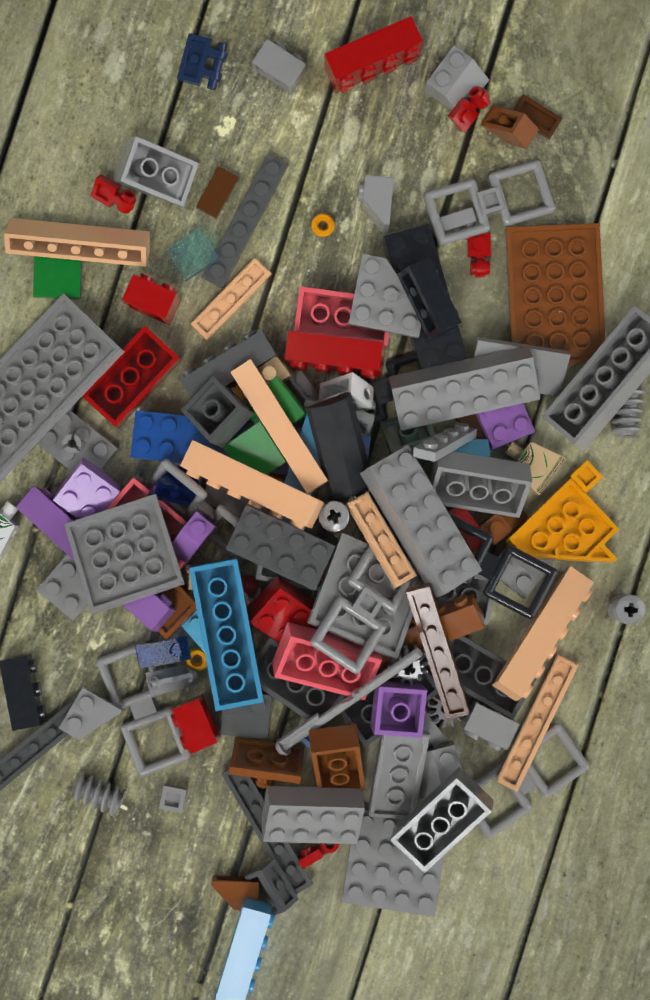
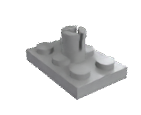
M70 409L37 443L70 471L74 469L82 457L102 470L118 451L116 446Z

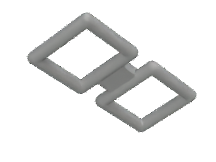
M533 160L490 173L489 181L492 188L479 192L474 179L426 191L423 194V198L438 244L445 245L490 231L491 227L487 215L500 212L505 226L553 213L555 205L541 162ZM533 170L544 206L510 215L499 180ZM469 189L480 225L445 235L434 199Z
M169 459L161 461L148 483V488L187 520H190L197 511L214 525L223 517L235 528L240 518L224 505H218L214 510L204 501L208 495L207 491ZM167 471L196 494L188 508L159 485ZM215 531L208 537L232 558L237 557L239 564L243 565L248 561L226 550L228 542Z
M370 545L348 578V584L360 591L353 603L342 596L337 597L311 639L313 647L354 674L360 673L385 631V625L374 618L380 607L382 606L391 613L396 612L406 596V589L412 586L419 574L411 559L406 556L417 576L400 585L390 601L359 580L375 555ZM342 608L374 629L355 662L322 641Z
M142 641L98 658L96 661L110 701L122 709L130 706L135 720L122 724L121 731L137 774L140 777L186 761L191 756L189 750H184L181 744L180 736H182L180 728H176L171 719L173 708L167 707L159 711L157 710L153 697L161 694L150 696L148 689L120 700L107 666L108 664L143 652L149 671L159 670L150 644L147 641ZM167 718L180 753L145 766L132 730Z
M555 723L548 728L540 745L557 734L578 765L547 786L531 764L518 792L509 788L521 806L491 827L485 819L477 825L486 838H493L532 809L531 803L525 796L529 791L537 787L542 796L548 798L589 769V763L560 723ZM497 764L474 782L482 788L499 775L503 764Z

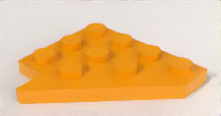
M570 478L506 542L537 559L613 563L617 558L604 544L619 528L579 485Z

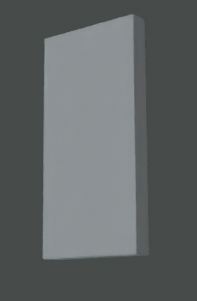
M477 337L472 358L527 345ZM528 345L534 358L539 394L559 396L571 356L570 351Z
M423 731L422 738L381 735L368 807L369 817L404 819L417 807L430 738L429 731Z

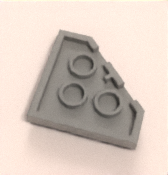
M362 254L349 325L419 338L421 323L397 274L387 259Z

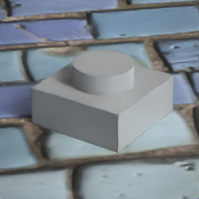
M164 784L159 809L182 813L187 789Z

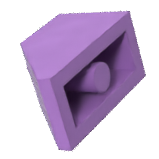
M196 511L172 543L175 554L187 564L217 526L200 512Z

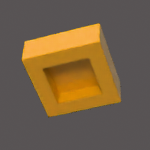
M588 460L583 462L569 476L585 493L603 478Z

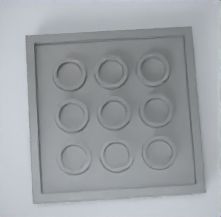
M156 494L64 524L92 615L185 584Z
M344 533L339 535L307 621L308 624L319 628L334 601L339 596L344 597L351 603L354 602L360 591L348 584V578L369 546L368 543ZM375 555L359 579L390 601L400 587H393ZM419 574L411 587L424 584ZM407 594L396 612L391 613L381 606L374 617L385 625V631L373 651L394 660L398 659L413 617ZM342 608L328 632L364 647L374 629Z
M364 809L358 843L350 844L342 903L435 917L444 856L424 873L390 841L393 828L403 819L369 817L368 809Z

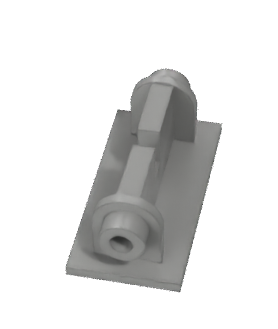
M187 664L145 673L150 696L194 687V679H197L196 670H191Z

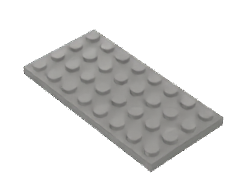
M64 293L0 359V482L124 353Z

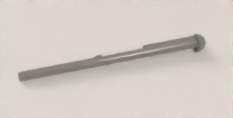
M419 648L414 649L362 687L353 690L350 696L341 700L323 714L319 715L316 713L288 734L279 738L276 742L277 752L281 755L290 754L291 747L307 737L309 730L320 728L423 656Z

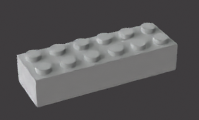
M634 305L542 415L548 423L583 451L586 450L650 374V317Z
M528 345L389 377L400 430L540 399L534 358Z
M409 445L360 473L425 584H431L435 598L445 595L482 571L416 457H413V452Z

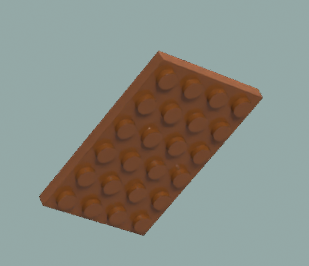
M600 223L506 227L511 342L570 351L571 356L568 366L585 365L605 341Z

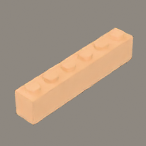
M10 218L4 232L5 250L9 254L146 267L150 254V231Z
M192 440L180 465L187 469V475L197 480L202 476L208 479L207 485L218 490L221 486L229 489L228 495L239 500L241 496L250 499L249 505L260 510L264 506L270 509V515L281 520L285 516L291 519V525L301 530L305 526L313 528L324 505L323 501Z
M571 566L562 573L492 686L514 701H518L522 697L527 698L533 689V686L530 684L534 678L538 679L545 670L543 666L545 660H550L557 650L555 644L558 639L562 640L568 633V623L570 620L574 621L581 610L578 607L581 602L585 603L591 596L593 591L590 588L594 583L592 580Z

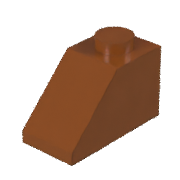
M492 105L480 124L483 128L507 143L525 149L528 148L539 130L525 113Z
M523 509L519 518L492 514L479 524V527L493 536L494 540L491 545H495L520 525L528 515Z
M213 875L211 886L234 910H239V913L244 897L259 901L260 880L258 877L246 881L244 876Z

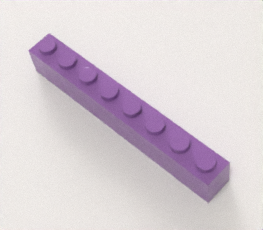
M33 486L16 508L75 561L64 524L78 520V518L74 519L69 514L70 512L54 502V494L47 488L40 489ZM154 594L123 605L148 629L154 632H158L176 611L171 607L173 602L164 594L160 596Z

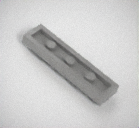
M455 423L450 428L435 434L432 438L415 446L413 457L435 462L475 439L477 429L469 427L466 423Z

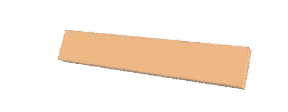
M250 359L231 371L232 376L307 494L326 483L328 479L253 361Z
M557 654L496 782L518 792L579 664Z

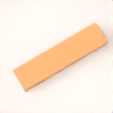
M254 258L190 325L208 341L260 288L272 273L259 260Z
M366 492L346 504L348 510L393 587L397 588L417 576L369 493Z

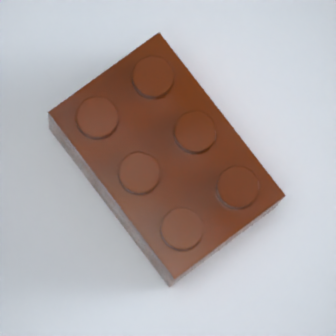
M345 724L309 730L311 756L317 787L353 788L365 791L357 725Z

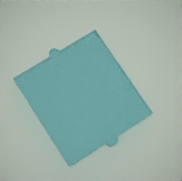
M201 227L167 250L174 261V267L180 271L186 282L220 260L213 248V242L208 240Z

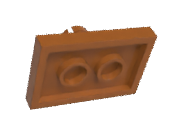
M182 585L157 593L159 596L161 594L167 596L173 602L171 607L176 610L158 631L166 640L170 639L197 611L195 599Z
M235 737L229 774L256 778L255 784L260 788H267V781L268 786H273L274 781L300 784L305 746L294 745L291 747L290 754L281 755L276 750V742Z

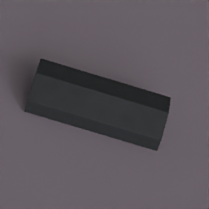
M345 392L306 407L321 469L328 479L325 484L329 498L352 497L369 490L360 475L361 472L370 466L351 393Z

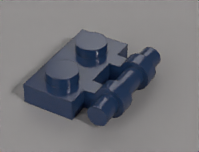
M189 33L177 80L200 86L202 78H206L209 80L207 88L215 91L217 83L221 81L222 74L220 72L222 64L226 62V49L228 45L219 42L217 50L211 49V39ZM208 58L214 59L212 70L205 69Z

